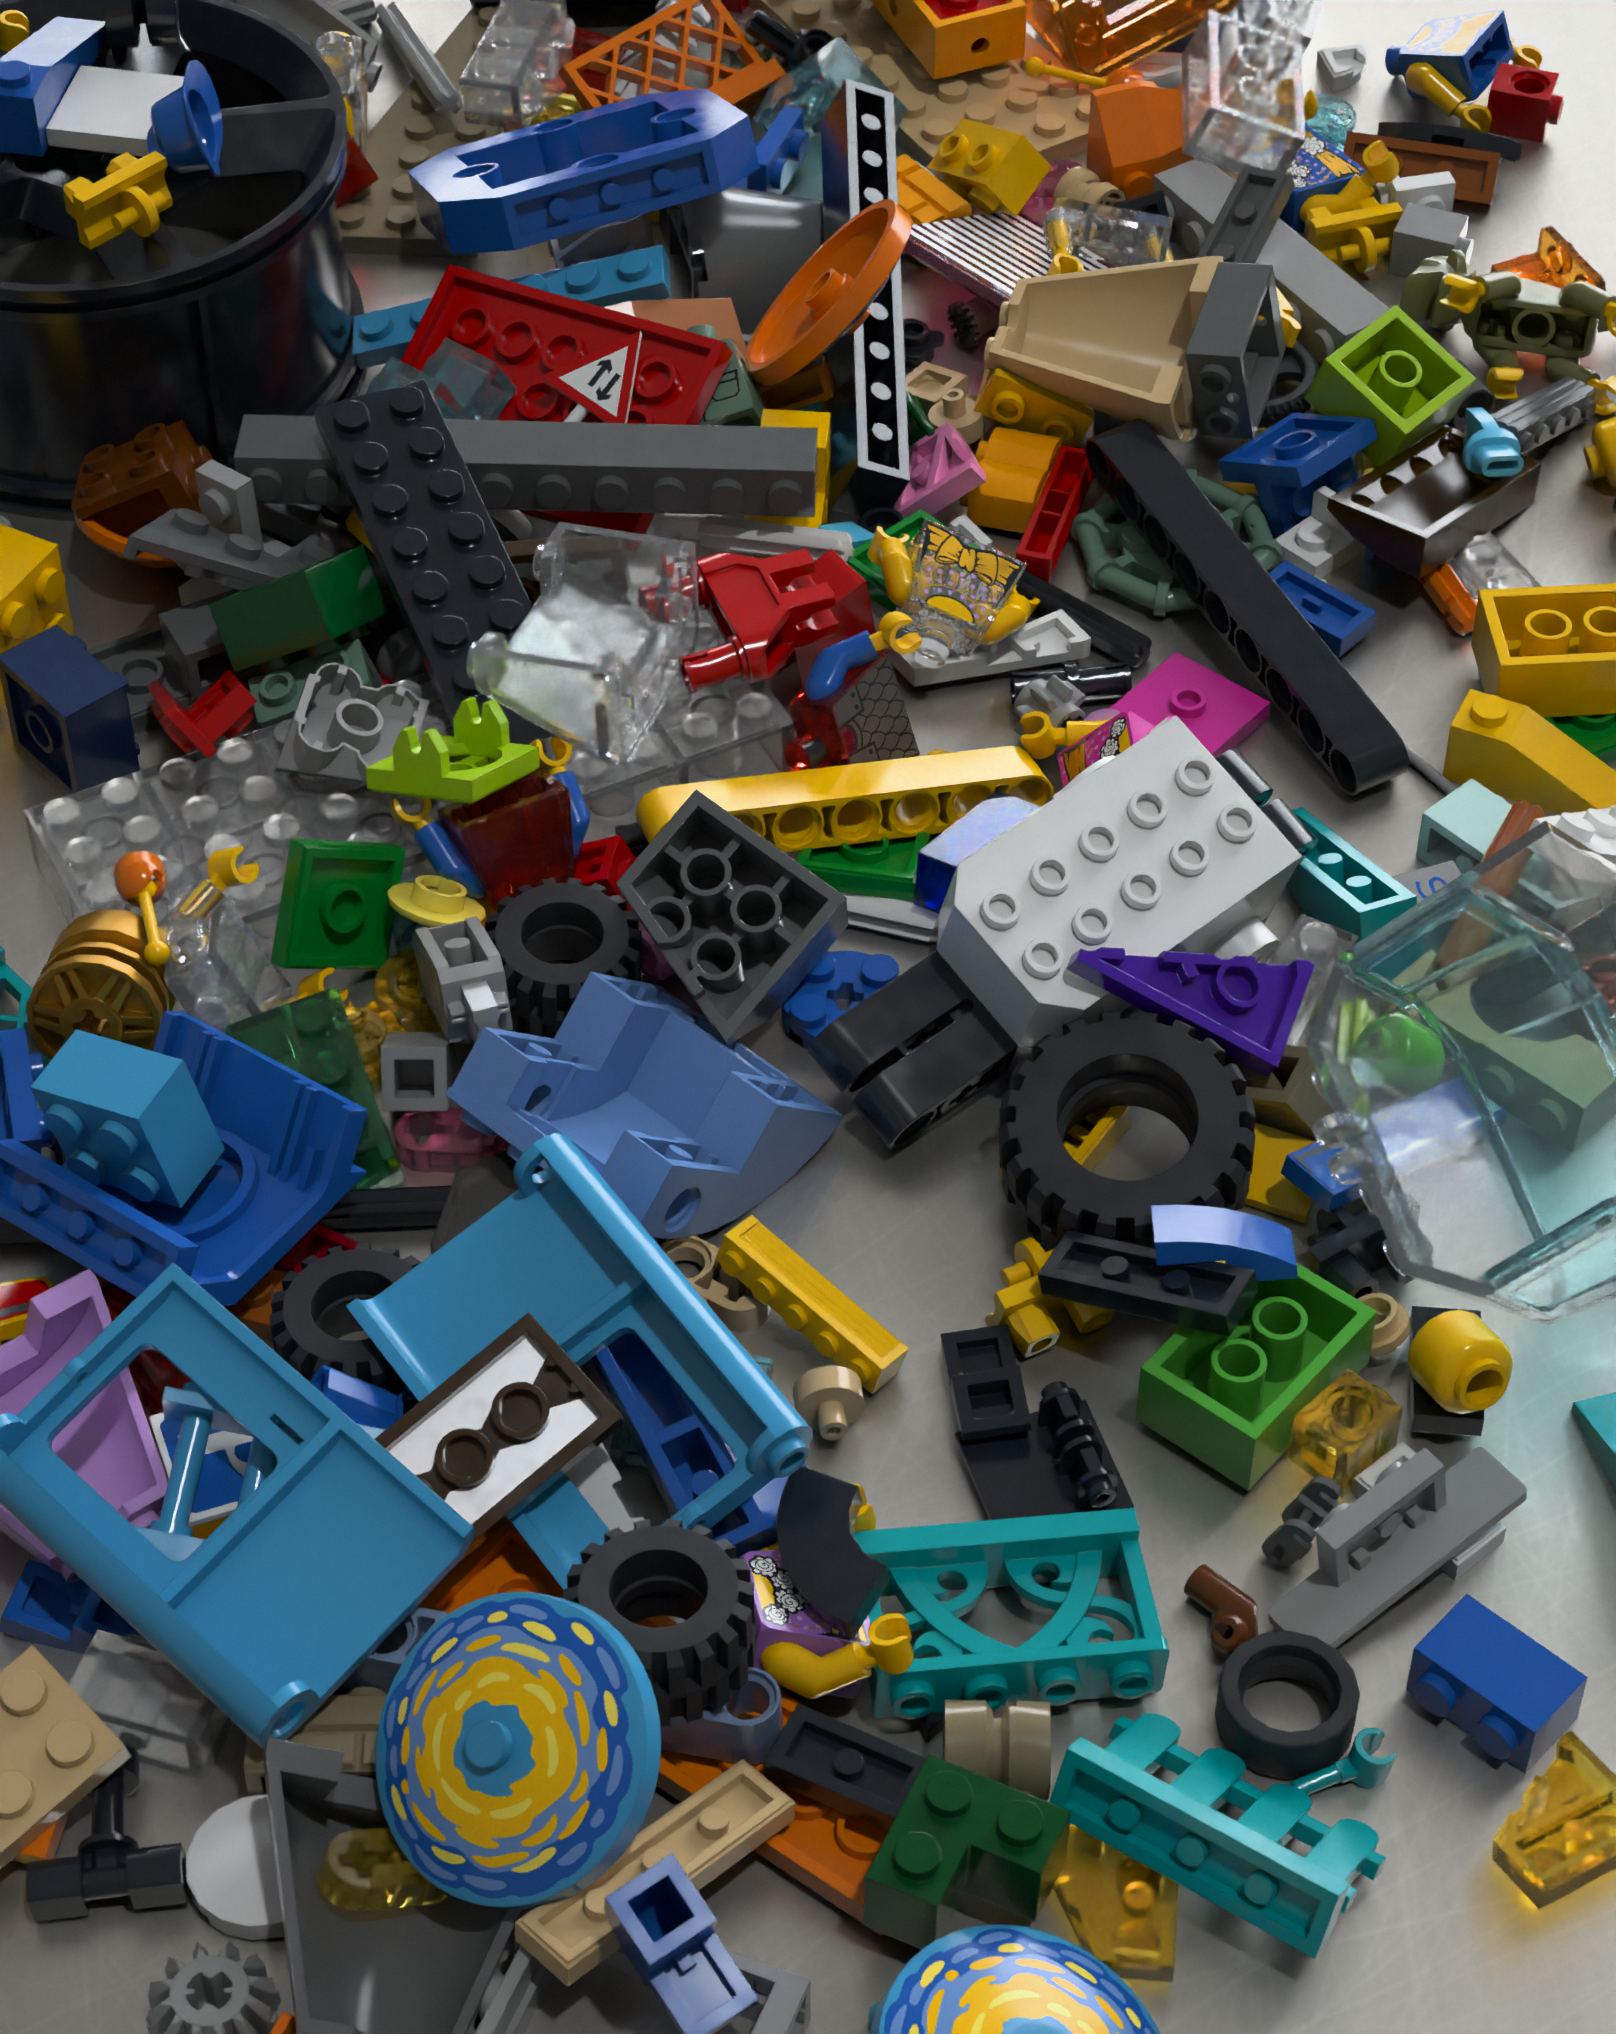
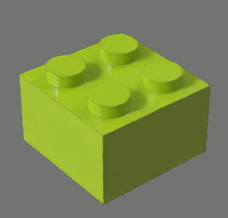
M1395 305L1324 360L1304 399L1321 415L1373 418L1378 439L1360 451L1379 467L1451 420L1476 378Z

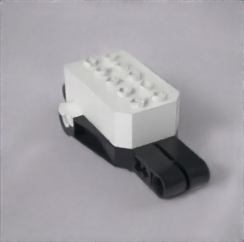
M1176 715L1119 755L1104 757L1087 767L1035 812L959 862L930 936L928 956L826 1026L808 1047V1053L844 1096H851L859 1092L853 1100L852 1106L889 1150L897 1149L1006 1072L1012 1073L1019 1061L1028 1059L1032 1062V1046L1045 1035L1052 1034L1056 1040L1063 1037V1024L1081 1017L1084 1018L1088 1025L1099 1022L1100 1012L1120 1010V1018L1138 1019V1012L1143 1010L1066 969L1071 955L1080 949L1093 951L1100 947L1124 948L1125 955L1157 957L1163 951L1207 953L1221 959H1230L1236 955L1255 956L1256 963H1266L1279 947L1280 940L1265 925V922L1295 868L1313 851L1318 843V839L1281 798L1274 799L1266 804L1273 794V789L1236 748L1230 749L1214 758ZM1160 1019L1158 1020V1023L1169 1026V1024L1165 1023L1164 1021Z

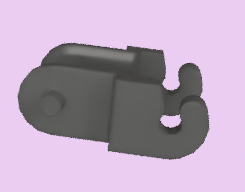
M1314 1477L1284 1509L1281 1515L1284 1524L1280 1525L1265 1539L1262 1545V1551L1272 1563L1281 1566H1290L1297 1559H1302L1313 1546L1310 1542L1316 1536L1315 1529L1320 1526L1326 1515L1339 1504L1337 1499H1339L1343 1492L1342 1488L1328 1477Z

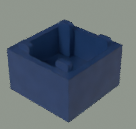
M56 624L0 654V678L14 745L79 805L82 806L140 774L138 761L140 748L134 738L127 691L129 690L128 680L119 672H110L87 651L84 641L76 635L69 636Z

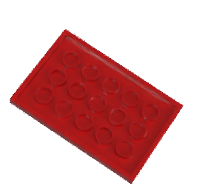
M449 264L387 388L425 379L444 419L564 422L577 403L543 381L540 376L641 331L642 338L628 423L698 425L733 352L727 343L721 340ZM590 412L582 420V422L605 423ZM519 510L523 514L587 534L623 530L626 546L635 549L639 548L655 513Z

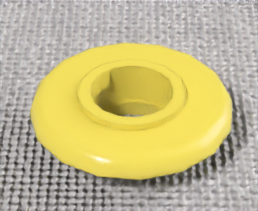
M418 876L414 883L396 884L387 891L389 904L398 914L428 927L460 922L475 916L482 923L486 917L484 908L474 899L466 897L467 889L462 884L441 876Z

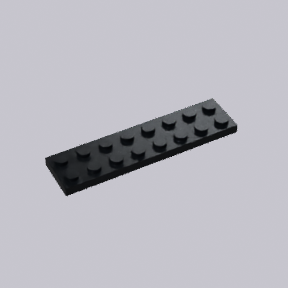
M421 379L316 407V426L453 729V718L461 702L469 697H474L478 704L480 717L483 703L491 699L497 700L508 719L510 743L529 745L536 739H539L545 754L554 751L551 746V738L556 735L566 737L571 745L589 741V724L426 380Z

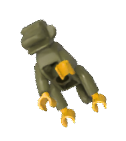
M1458 249L1451 250L1448 256H1432L1423 259L1418 264L1417 269L1406 278L1399 308L1414 322L1430 321L1431 327L1438 328L1439 331H1449L1455 324L1462 322L1464 332L1472 339L1474 350L1490 367L1486 377V386L1495 395V400H1518L1516 382L1522 379L1524 373L1523 369L1519 368L1517 351L1545 355V373L1553 382L1570 376L1575 378L1576 381L1579 380L1586 383V385L1595 387L1597 392L1594 401L1597 404L1594 412L1599 415H1609L1616 411V402L1611 401L1606 393L1607 390L1610 393L1616 394V376L1600 381L1598 373L1580 365L1581 358L1587 357L1592 353L1597 333L1609 331L1616 337V296L1586 282H1572L1565 284L1562 288L1521 278L1510 271H1497L1476 276L1475 269L1466 262L1462 250Z

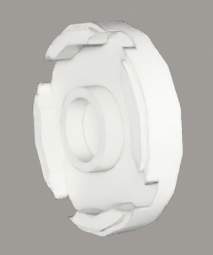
M267 1794L242 1797L217 1809L196 1830L186 1853V1881L189 1895L197 1910L199 1908L200 1912L208 1917L209 1923L223 1934L248 1940L284 1936Z

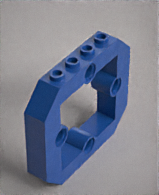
M706 88L644 94L449 148L409 170L408 175L421 223L451 255L518 250L723 192L759 169L760 166L749 116Z

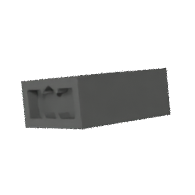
M1218 262L1185 352L1200 436L1254 440L1286 348L1274 270L1271 264ZM1257 316H1263L1264 319L1260 320Z

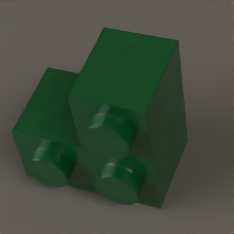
M363 546L314 562L287 575L241 590L208 605L234 672L257 665L261 675L293 664L294 659L291 654L293 652L305 649L308 658L311 659L342 647L343 643L371 633L368 622L388 613Z
M929 1754L865 1876L863 1925L922 1950L944 1936L965 1893L1037 1922L1066 1861L1071 1811Z

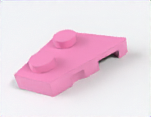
M949 422L935 429L933 436L926 435L909 446L910 482L895 503L893 509L899 511L905 518L922 509L936 519L946 510L949 504L986 481L987 476L963 435Z

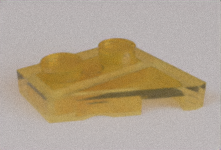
M1573 1731L1561 1737L1556 1745V1758L1543 1777L1537 1775L1534 1777L1523 1794L1522 1807L1516 1813L1508 1816L1493 1839L1492 1860L1539 1910L1616 1868V1775Z
M1070 1824L1066 1861L1053 1889L1081 1948L1102 1961L1120 1978L1173 1983L1178 1883Z

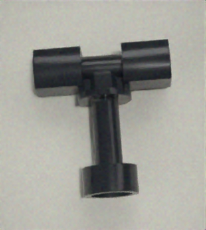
M124 1744L131 1757L86 1795L94 1798L93 1835L87 1837L79 1844L77 1856L28 1862L26 1874L27 1903L35 1922L89 1915L90 1900L130 1895L134 1909L188 1903L189 1890L186 1881V1856L182 1844L175 1843L139 1848L135 1839L124 1835V1798L133 1794L139 1787L140 1757L137 1750L130 1745Z

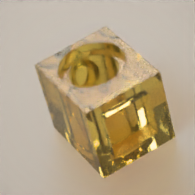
M1347 1369L1294 1416L1288 1459L1312 1477L1324 1476L1335 1481L1343 1490L1340 1495L1343 1498L1352 1490L1353 1480L1357 1475L1396 1447L1403 1407L1394 1402L1392 1397L1383 1388L1369 1384L1353 1371Z

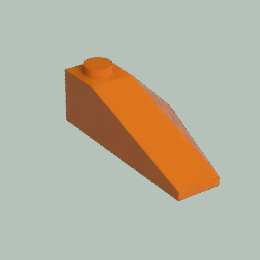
M1141 80L1092 90L1086 168L1098 175L1100 182H1109L1123 191L1126 199L1151 192L1153 190V176L1155 174L1201 156H1205L1220 169L1258 149L1277 118L1278 97L1273 92L1222 88L1219 92L1198 91L1194 85L1179 84L1178 89L1157 87L1152 81Z

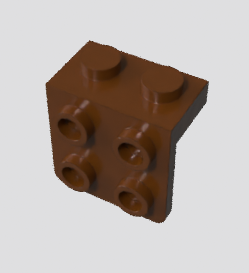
M183 420L165 426L163 423L153 424L140 431L134 440L114 447L112 444L99 446L84 457L83 463L80 465L71 509L78 519H82L158 488L170 510L173 508H186L202 514L198 504L199 493L194 470L209 460H213L204 445L197 447Z

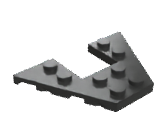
M256 503L260 527L297 544L280 557L263 551L262 545L257 540L239 533L228 534L209 525L210 520L205 515L186 508H173L129 535L123 557L134 560L142 552L175 560V563L184 570V575L198 579H210L230 588L244 590L287 575L314 562L363 546L388 613L369 621V627L376 628L399 610L375 554L356 538L347 527L325 519L320 513L321 505Z

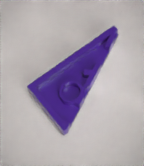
M1100 947L1093 951L1080 949L1078 952H1075L1071 955L1066 969L1145 1012L1158 1013L1159 1019L1171 1026L1174 1020H1180L1195 1027V1039L1201 1042L1206 1038L1213 1039L1226 1051L1225 1055L1264 1076H1268L1278 1068L1315 964L1305 959H1295L1289 965L1256 963L1255 956L1236 955L1230 959H1221L1213 954L1163 951L1157 957L1125 955L1124 948Z

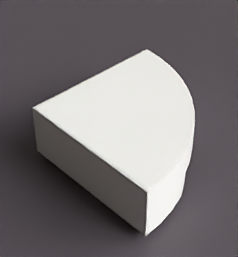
M1363 43L1324 48L1317 51L1316 66L1332 92L1346 89L1362 78L1366 67V46Z

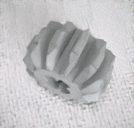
M229 1940L217 1956H209L206 1948L197 1941L191 1962L184 1963L168 1957L167 1965L165 1966L167 1980L150 1982L148 2000L151 2010L148 2011L149 2016L146 2017L149 2034H270L278 2019L276 2011L281 2003L278 1984L273 1982L272 1978L267 1977L265 1963L259 1958L258 1954L240 1959L239 1949L233 1945L231 1940Z

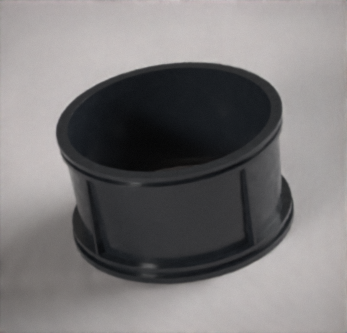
M0 0V14L4 11L17 10L27 17L29 21V37L55 17L105 22L103 0ZM178 0L180 45L152 47L145 24L140 25V44L138 48L110 49L108 39H106L92 65L93 67L183 77L189 61L198 60L205 67L217 93L222 115L223 142L219 159L220 176L215 177L210 169L177 173L167 164L165 181L172 196L173 206L158 213L160 219L159 230L148 237H142L130 228L94 248V251L114 280L54 285L0 282V512L31 518L75 521L71 505L80 465L83 463L84 457L99 446L112 444L114 447L134 440L140 431L153 424L163 423L165 426L183 420L197 447L204 445L214 461L235 471L234 453L244 414L315 416L316 407L358 396L367 373V368L360 369L357 357L353 356L354 316L365 314L358 285L346 265L335 201L344 179L347 163L348 128L346 105L341 87L328 64L306 41L280 23L256 11L225 0ZM0 48V58H1L2 56H4V55L7 54L8 52L3 51V50ZM51 145L48 146L43 157L0 152V254L57 235L79 240L77 222L66 211L63 194L64 185L80 176L92 183L107 176L106 168L109 166L110 161L121 154L54 147ZM134 156V157L137 158V159H140V158H142L143 156ZM166 226L215 232L241 240L209 255L194 257L188 254Z

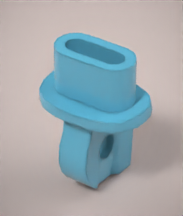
M1482 407L1466 408L1465 420L1467 421V429L1463 440L1464 449L1462 455L1464 465L1470 471L1484 474L1487 477L1513 476L1519 473L1523 468L1524 461L1519 455L1521 447L1514 434L1506 429L1499 428L1492 416Z

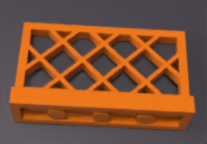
M680 0L566 63L558 71V75L584 111L626 100L614 95L616 78L639 84V96L649 94V88L661 92L695 90L696 88L684 85L686 68L709 74L707 89L739 110L744 111L765 99L786 73L775 58L766 63L720 0ZM702 4L714 20L713 30L691 24L692 9ZM662 28L678 33V50L654 44L656 29ZM689 37L712 44L710 61L687 54ZM722 47L737 52L746 67L737 70L721 65ZM625 48L643 54L641 71L619 65V50ZM653 57L676 64L674 81L651 75ZM587 68L606 74L605 92L589 88L579 72Z

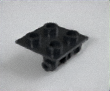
M1063 1381L1052 1382L1041 1391L1042 1400L1039 1404V1411L1029 1413L1032 1431L962 1441L960 1431L954 1433V1438L989 1520L1134 1508V1504L1086 1399L1081 1400L1077 1390L1068 1387Z

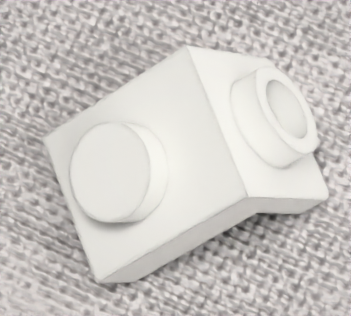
M1449 171L1403 178L1397 175L1390 182H1377L1372 188L1375 192L1371 197H1374L1380 205L1398 202L1403 211L1408 202L1452 212L1456 182Z

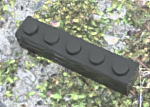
M1566 376L1491 414L1499 428L1506 429L1514 434L1520 444L1521 450L1519 455L1574 428L1576 425L1589 420L1596 409L1597 403L1594 399L1597 390L1591 385H1586L1582 381H1576L1575 378Z

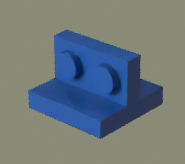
M1292 413L1254 437V440H1249L1218 460L1223 481L1255 484L1262 511L1272 535L1281 536L1311 516L1314 491L1322 486H1326L1337 493L1358 480L1352 456L1376 441L1378 436L1373 418Z

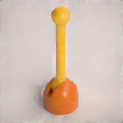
M1039 57L1029 58L1024 66L1025 72L1031 77H1038L1043 74L1097 88H1105L1137 80L1144 81L1141 72L1127 68L1114 70L1103 79L1046 65Z
M130 852L121 857L114 867L113 876L116 889L125 902L130 903L134 907H140L148 944L144 949V957L149 964L161 966L169 960L170 949L160 939L153 904L158 902L165 893L167 878L161 859L151 852Z

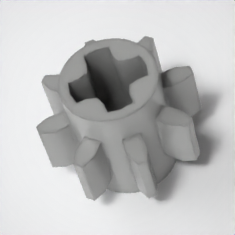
M1054 674L1051 675L1048 682L1044 679H1035L1029 682L1018 694L1014 703V711L1020 718L1026 713L1041 711L1049 717L1053 728H1067V721H1083L1086 718V714L1078 708L1086 699V695L1068 680L1063 682ZM1019 722L1014 731L1020 736L1025 735Z

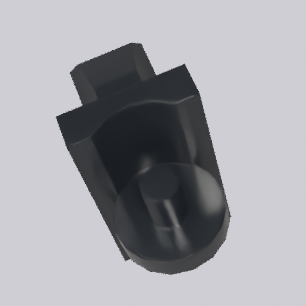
M1404 1198L1371 1215L1365 1209H1360L1351 1214L1344 1206L1329 1212L1322 1208L1319 1209L1316 1215L1319 1232L1307 1238L1309 1248L1307 1249L1306 1257L1310 1271L1356 1299L1367 1294L1377 1293L1379 1280L1372 1273L1381 1268L1397 1283H1402L1403 1285L1421 1276L1425 1271L1428 1250L1412 1232L1416 1210Z

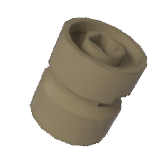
M944 1700L943 1760L1039 1799L1049 1800L1051 1777L1050 1702L1016 1701L1015 1703H1007L1000 1715H993V1711L986 1700Z

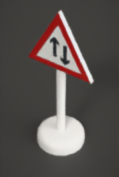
M641 331L540 376L543 381L577 403L564 422H582L590 412L605 423H628L642 338ZM487 509L497 532L510 541L531 539L533 527L519 510Z

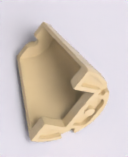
M1207 256L1018 279L1010 300L1004 301L1001 305L999 327L995 337H989L986 342L984 351L985 368L987 370L1004 369L1050 392L1127 423L1137 418L1142 419L1155 434L1170 440L1190 442L1197 436L1199 428L1185 352L1218 262H1224L1222 256Z

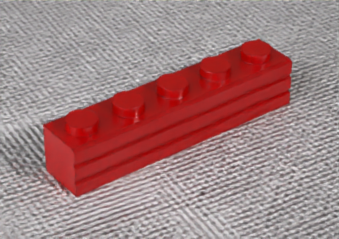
M1061 445L1016 551L1015 560H1018V564L1023 565L1022 569L1051 583L1070 537L1072 521L1079 514L1093 481L1094 475L1088 465L1085 449Z

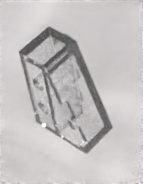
M502 0L459 79L465 123L512 129L525 128L568 88L558 75V71L563 65L574 60L572 43L575 27L573 19L568 18L566 0Z

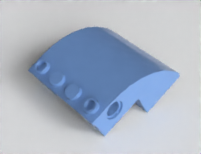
M595 972L589 973L554 1039L484 1027L452 1087L449 1086L445 1094L465 1109L461 1115L465 1123L484 1134L491 1136L498 1134L509 1142L510 1145L507 1153L516 1161L527 1148L544 1136L564 1133L573 1141L652 1237L665 1239L686 1238L710 1232L736 1220L762 1203L802 1168L836 1130L843 1118L841 1113L736 1040L726 1046L709 1020L661 986ZM545 1159L537 1165L535 1170L549 1167Z

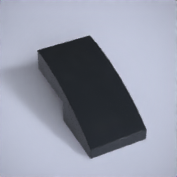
M1003 1324L941 1334V1350L962 1441L1032 1431L1020 1366L1016 1365L1009 1326Z

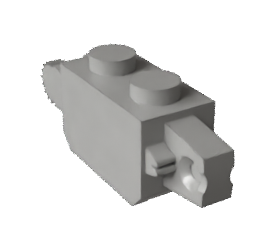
M470 917L464 919V921L431 928L415 929L412 941L417 965L419 966L423 995L449 1043L475 1044L484 1027L507 1031L513 1030L502 960L478 917Z

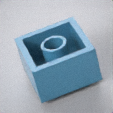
M76 1029L30 1086L44 1114L43 1121L45 1125L54 1133L67 1158L66 1165L68 1169L95 1186L100 1183L127 1191L136 1199L144 1202L156 1200L182 1208L225 1150L182 1059Z

